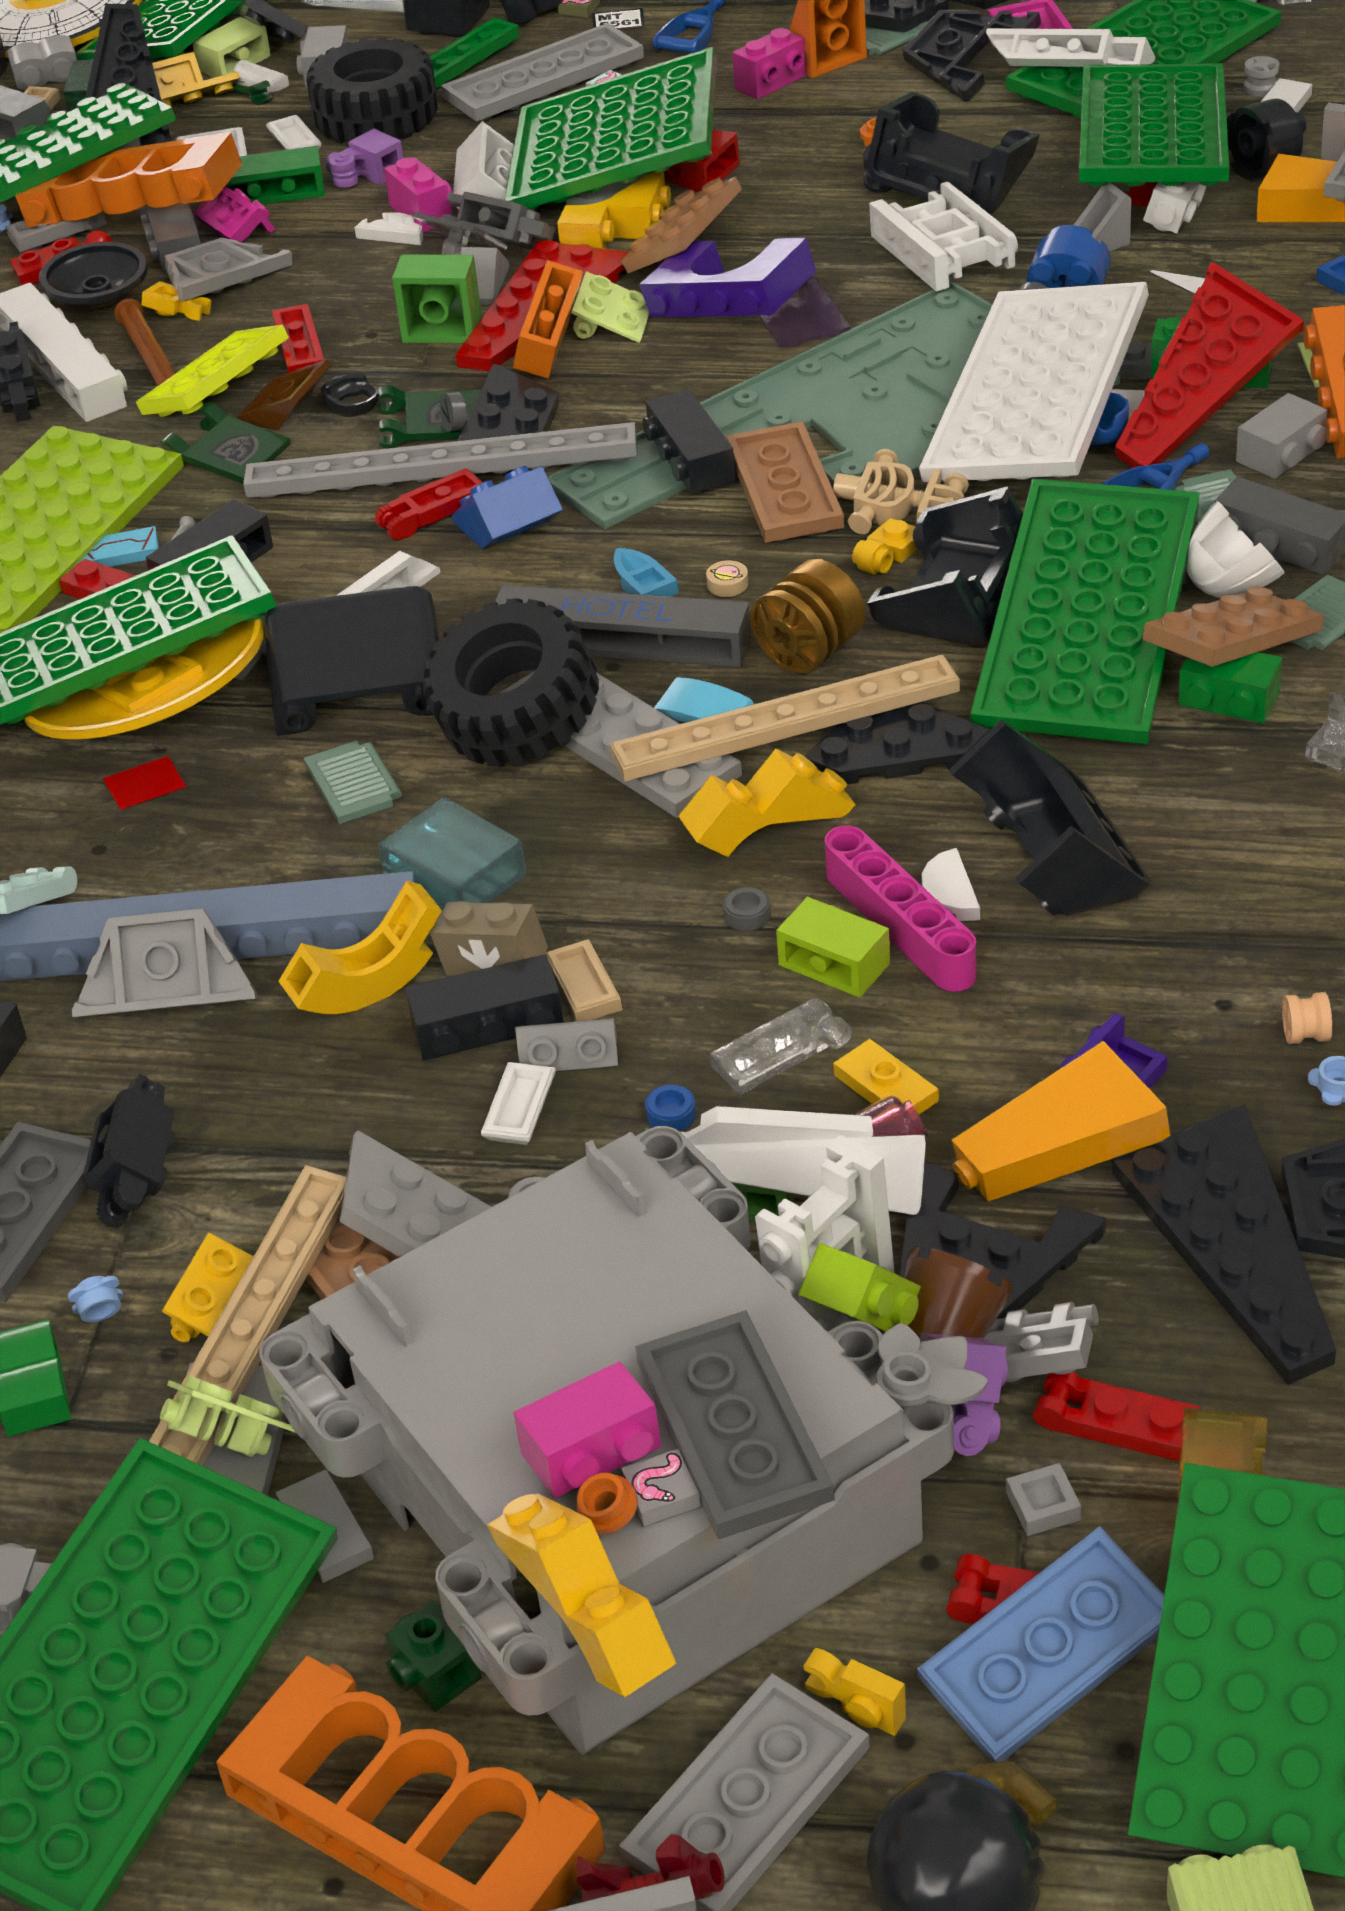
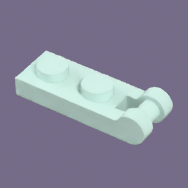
M70 866L56 867L52 872H48L47 869L42 867L29 868L25 873L9 876L10 880L0 881V914H9L73 893L77 887V874L74 868Z

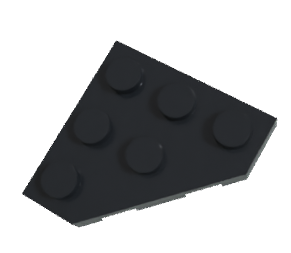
M919 702L838 724L805 757L821 772H824L826 768L834 771L847 785L859 783L858 776L884 772L885 779L921 774V767L946 763L949 770L990 729Z

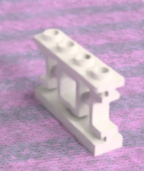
M949 182L941 183L940 195L935 191L929 192L928 202L903 209L896 202L887 204L883 199L869 203L871 236L935 291L949 288V275H952L955 279L962 277V267L987 260L995 267L1004 265L1007 269L1015 267V253L1018 251L1015 234Z
M839 1135L826 1147L827 1160L821 1164L823 1185L801 1206L784 1199L778 1204L779 1216L766 1209L761 1210L755 1216L761 1265L827 1332L843 1323L857 1320L798 1295L819 1242L879 1265L894 1273L884 1157L842 1135Z

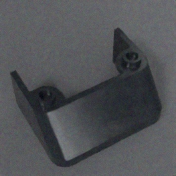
M1003 719L949 769L952 776L982 797L987 805L983 812L997 828L1002 830L1007 826L1017 833L1032 857L1033 862L1016 877V880L1021 886L1036 895L1040 904L1052 915L1056 916L1060 912L1065 916H1072L1134 899L1152 885L1150 878L1083 780Z

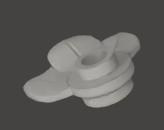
M899 1323L882 1335L879 1341L878 1353L882 1365L877 1371L876 1383L899 1406H916L928 1400L946 1405L962 1404L978 1397L987 1387L988 1379L965 1369L967 1363V1341L963 1336L920 1342L919 1337L910 1327L904 1323Z

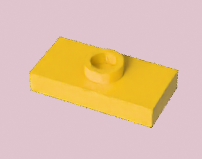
M868 1039L833 1063L835 1077L901 1126H904L939 1101V1089L871 1039Z

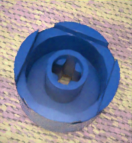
M1075 225L1058 226L1040 240L1027 273V282H1039L1047 288L1103 285L1111 263L1109 249L1103 241L1100 244L1091 237L1093 232L1086 228Z

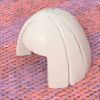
M1216 501L1205 513L1190 539L1186 565L1187 573L1199 589L1214 597L1220 598L1224 595H1237L1247 592V589L1250 587H1265L1285 573L1279 563L1261 543L1254 546L1245 533L1238 530L1236 523L1229 517V512L1219 501Z

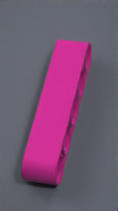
M839 826L830 830L825 836L826 875L829 882L869 921L889 928V940L937 986L943 990L956 992L966 990L974 985L977 979L976 937L862 830L853 826Z

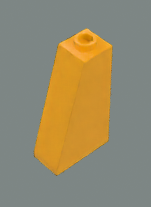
M1278 154L1258 189L1257 221L1345 222V202L1323 196L1324 183L1337 162Z
M1102 1041L952 1139L957 1159L952 1166L957 1174L959 1173V1180L967 1189L970 1190L976 1187L984 1198L990 1202L1165 1140L1170 1136L1167 1109L1136 1074Z

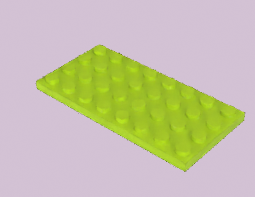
M52 426L18 460L5 470L0 476V633L34 619L61 592L59 579L74 568L105 535L119 533L184 467L181 453L164 450L159 447L131 443L127 440L99 436L95 433L67 429L63 426Z

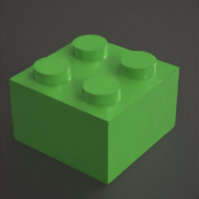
M401 254L392 279L402 343H464L482 319L474 255Z

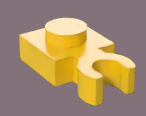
M159 281L142 292L141 305L155 309V312L162 316H174L179 312L190 319L200 321L202 313L210 314V299L198 296L181 301L171 284Z
M819 1648L813 1650L803 1665V1670L811 1674L805 1682V1688L817 1696L823 1698L833 1697L840 1700L842 1712L847 1713L857 1724L871 1729L876 1727L895 1736L906 1719L905 1683L853 1659L845 1666L831 1653Z

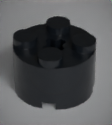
M1274 98L1238 108L1236 112L1231 113L1227 117L1228 151L1231 150L1234 159L1230 164L1239 176L1249 180L1266 176L1267 171L1271 168L1278 154L1301 157L1306 121L1304 116L1300 112H1295L1286 101Z

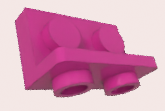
M225 186L214 200L204 201L193 212V215L200 223L221 237L237 240L241 243L250 236L256 226L261 227L270 234L275 230V227L267 219L271 215L269 211L257 200H254L252 203L238 188L232 191Z

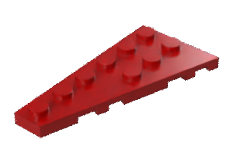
M553 240L538 241L455 354L457 367L490 371L493 364L502 365L516 354L519 335L547 260L583 271L580 286L586 271L594 275L604 276L615 284L619 281V273L625 270L621 260L629 252L593 248L587 244L568 245L559 244Z
M1211 262L1201 288L1198 287L1193 296V303L1187 315L1182 317L1159 362V368L1153 380L1150 379L1145 388L1144 397L1139 407L1133 411L1115 446V457L1132 468L1163 462L1303 331L1304 320L1216 263Z

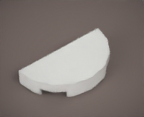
M240 60L234 66L235 72H238L240 77L236 83L238 85L249 87L267 80L271 85L267 87L268 93L279 91L289 86L288 76L283 73L245 60Z
M382 213L383 219L368 223L366 218L354 227L356 238L413 245H421L423 241L422 226L415 223L414 217L408 214Z
M957 848L939 853L926 864L922 872V886L952 914H956V918L959 921L980 920V906Z

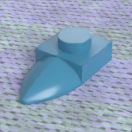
M626 548L615 549V569L621 577L622 589L627 594L667 597L679 594L677 579L655 559L636 550Z

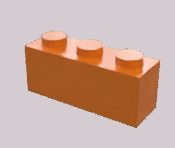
M547 260L519 335L513 368L549 379L572 315L571 311L578 295L583 271Z

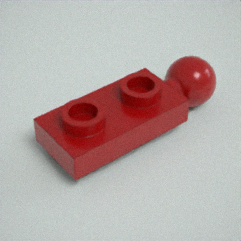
M95 230L87 235L85 242L79 243L76 237L59 239L48 247L25 251L19 257L11 259L10 263L21 286L27 283L35 284L40 282L39 274L42 267L55 255L83 244L113 241L108 233L102 230Z

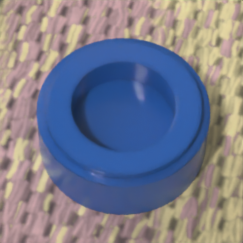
M664 1085L654 1089L646 1098V1117L652 1128L668 1126L682 1131L688 1128L696 1118L694 1095L683 1086Z

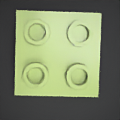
M587 271L571 311L572 314L577 316L573 329L576 335L583 339L591 337L599 325L640 343L649 317L643 294L635 290L623 288L612 283L604 276L594 275Z
M188 1376L185 1386L170 1380L168 1381V1386L179 1390L176 1400L168 1398L165 1401L160 1414V1420L168 1422V1428L171 1430H178L197 1437L199 1431V1439L207 1441L222 1411L223 1414L215 1433L214 1444L219 1447L225 1444L226 1448L243 1453L250 1458L255 1454L264 1456L267 1453L272 1439L270 1434L265 1433L268 1423L296 1433L290 1424L281 1421L284 1413L280 1408L239 1394L236 1404L230 1402L233 1394L232 1391L192 1376Z

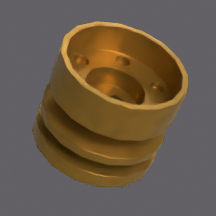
M808 559L784 577L780 583L758 598L750 611L751 628L757 643L771 660L781 668L793 673H809L817 668L836 649L843 646L860 632L866 620L865 604L859 589L845 572L836 565L822 559Z

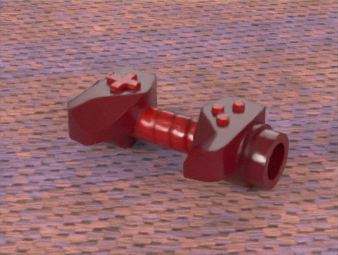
M670 1834L656 1849V1861L660 1869L658 1873L653 1872L633 1877L632 1871L628 1866L594 1863L578 1856L576 1882L582 1887V1902L690 1876L695 1900L709 1898L713 1893L723 1890L725 1883L724 1869L716 1853L705 1854L700 1852L681 1836Z

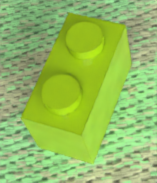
M808 896L776 930L779 966L859 998L890 964L889 928Z
M819 1242L798 1295L847 1317L869 1323L875 1328L887 1332L899 1323H904L908 1326L913 1321L918 1310L919 1301L917 1296L921 1286L879 1265Z

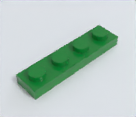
M494 17L430 56L429 58L433 64L436 90L440 89L441 85L456 76L464 74L467 69L485 61L488 56L506 48L509 43L519 38V26Z

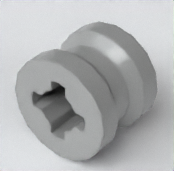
M1256 56L1248 59L1244 67V71L1248 75L1244 81V92L1253 97H1265L1277 82L1275 75L1279 72V61L1269 56Z

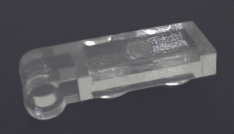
M814 998L711 1052V1067L740 1095L828 1047L832 1049L841 1048L850 1040L852 1027L841 1017H833L831 1008L822 999Z

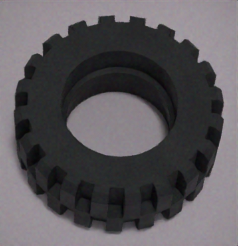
M377 37L375 40L365 38L359 39L358 42L354 43L350 41L343 43L338 48L332 47L328 49L325 55L320 54L307 72L306 82L313 123L328 139L332 138L340 144L348 143L372 129L381 131L396 139H407L412 136V133H419L425 128L426 124H430L438 109L432 60L421 47L419 48L412 42L405 43L402 39L394 38L393 40H387L386 37Z
M513 598L506 599L505 604L498 605L497 602L484 605L485 609L475 614L472 610L462 616L463 621L457 626L452 624L444 632L443 641H437L430 653L432 660H427L423 674L425 678L423 692L428 701L427 704L451 746L459 754L465 755L468 760L483 764L486 761L488 766L504 767L505 763H511L515 767L527 765V760L536 757L539 761L550 756L548 752L555 747L563 748L570 742L569 736L574 731L579 733L587 722L585 715H591L597 701L595 696L599 691V678L596 674L597 668L573 620L565 616L561 609L550 604L546 606L545 602L528 599L527 603H524L522 599ZM536 670L528 680L515 689L498 695L486 696L504 678L517 672Z

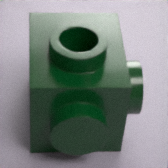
M433 1600L417 1612L407 1614L401 1618L394 1628L385 1634L391 1657L386 1662L392 1678L402 1690L408 1691L412 1688L434 1712L482 1679L480 1669L469 1656L464 1645L447 1625L441 1608Z

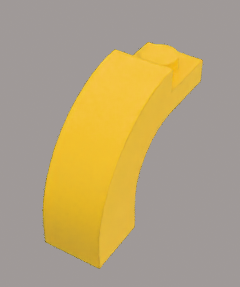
M406 881L380 925L368 937L357 944L342 949H325L301 943L278 982L298 1009L321 1014L353 1012L385 999L411 981L432 956L433 952L425 944L424 940L434 927L442 910L421 884Z

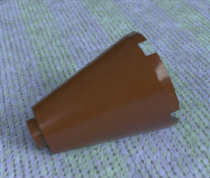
M913 1247L906 1259L904 1278L920 1285L921 1288L917 1296L919 1301L918 1310L908 1327L916 1333L919 1339L921 1333L984 1339L1010 1299L1013 1286L1004 1277L1000 1287L988 1281L990 1269L963 1257L931 1249L928 1259L920 1258V1248Z

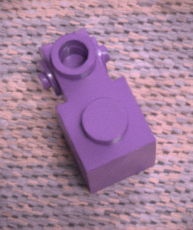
M372 129L349 141V148L339 153H331L327 157L325 165L327 171L332 174L333 184L337 187L346 188L356 185L358 183L357 176L381 185L386 182L384 168L394 165L398 160L403 159L401 140Z
M921 1333L920 1342L955 1336ZM965 1337L967 1341V1363L965 1369L977 1372L988 1379L986 1389L978 1397L962 1404L951 1405L953 1408L954 1451L965 1456H971L982 1451L987 1443H995L999 1437L1000 1417L997 1411L993 1409L994 1403H999L1000 1391L1007 1378L1008 1366L1005 1358V1346L982 1338Z

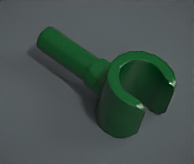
M267 80L249 87L238 84L234 86L236 93L250 96L255 105L274 99L267 91V87L271 86Z

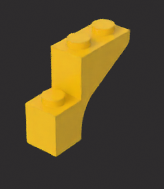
M664 172L648 173L607 200L586 205H565L557 222L560 244H587L593 248L606 249L608 243L613 242L614 238L639 239L645 236L644 230L651 224L661 220L660 213L670 206L671 191L669 186H665Z
M776 748L746 786L734 779L727 783L711 774L678 817L697 843L729 857L744 839L765 826L776 823L840 818L847 815L856 804L844 790L847 787V783L834 771L826 768L824 772H821L805 756L796 753L792 757Z
M537 1493L535 1495H524L511 1501L503 1509V1515L487 1524L498 1547L567 1625L588 1661L597 1682L625 1698L677 1664L648 1598L619 1584L590 1518Z

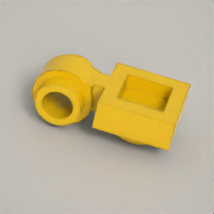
M889 518L870 534L866 541L860 540L856 544L852 554L853 563L857 564L859 570L872 575L877 573L885 574L890 569L893 560L903 563L918 550L913 541L915 526L907 524L902 520Z

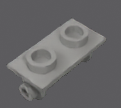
M614 1018L515 1027L518 1057L521 1064L555 1067L556 1071L618 1066L617 1034Z

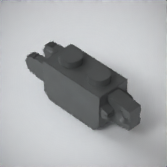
M464 192L463 195L448 193L446 201L460 208L457 217L450 214H442L443 219L472 225L501 242L530 249L533 238L552 240L555 227L538 221L540 213L523 205L470 192Z

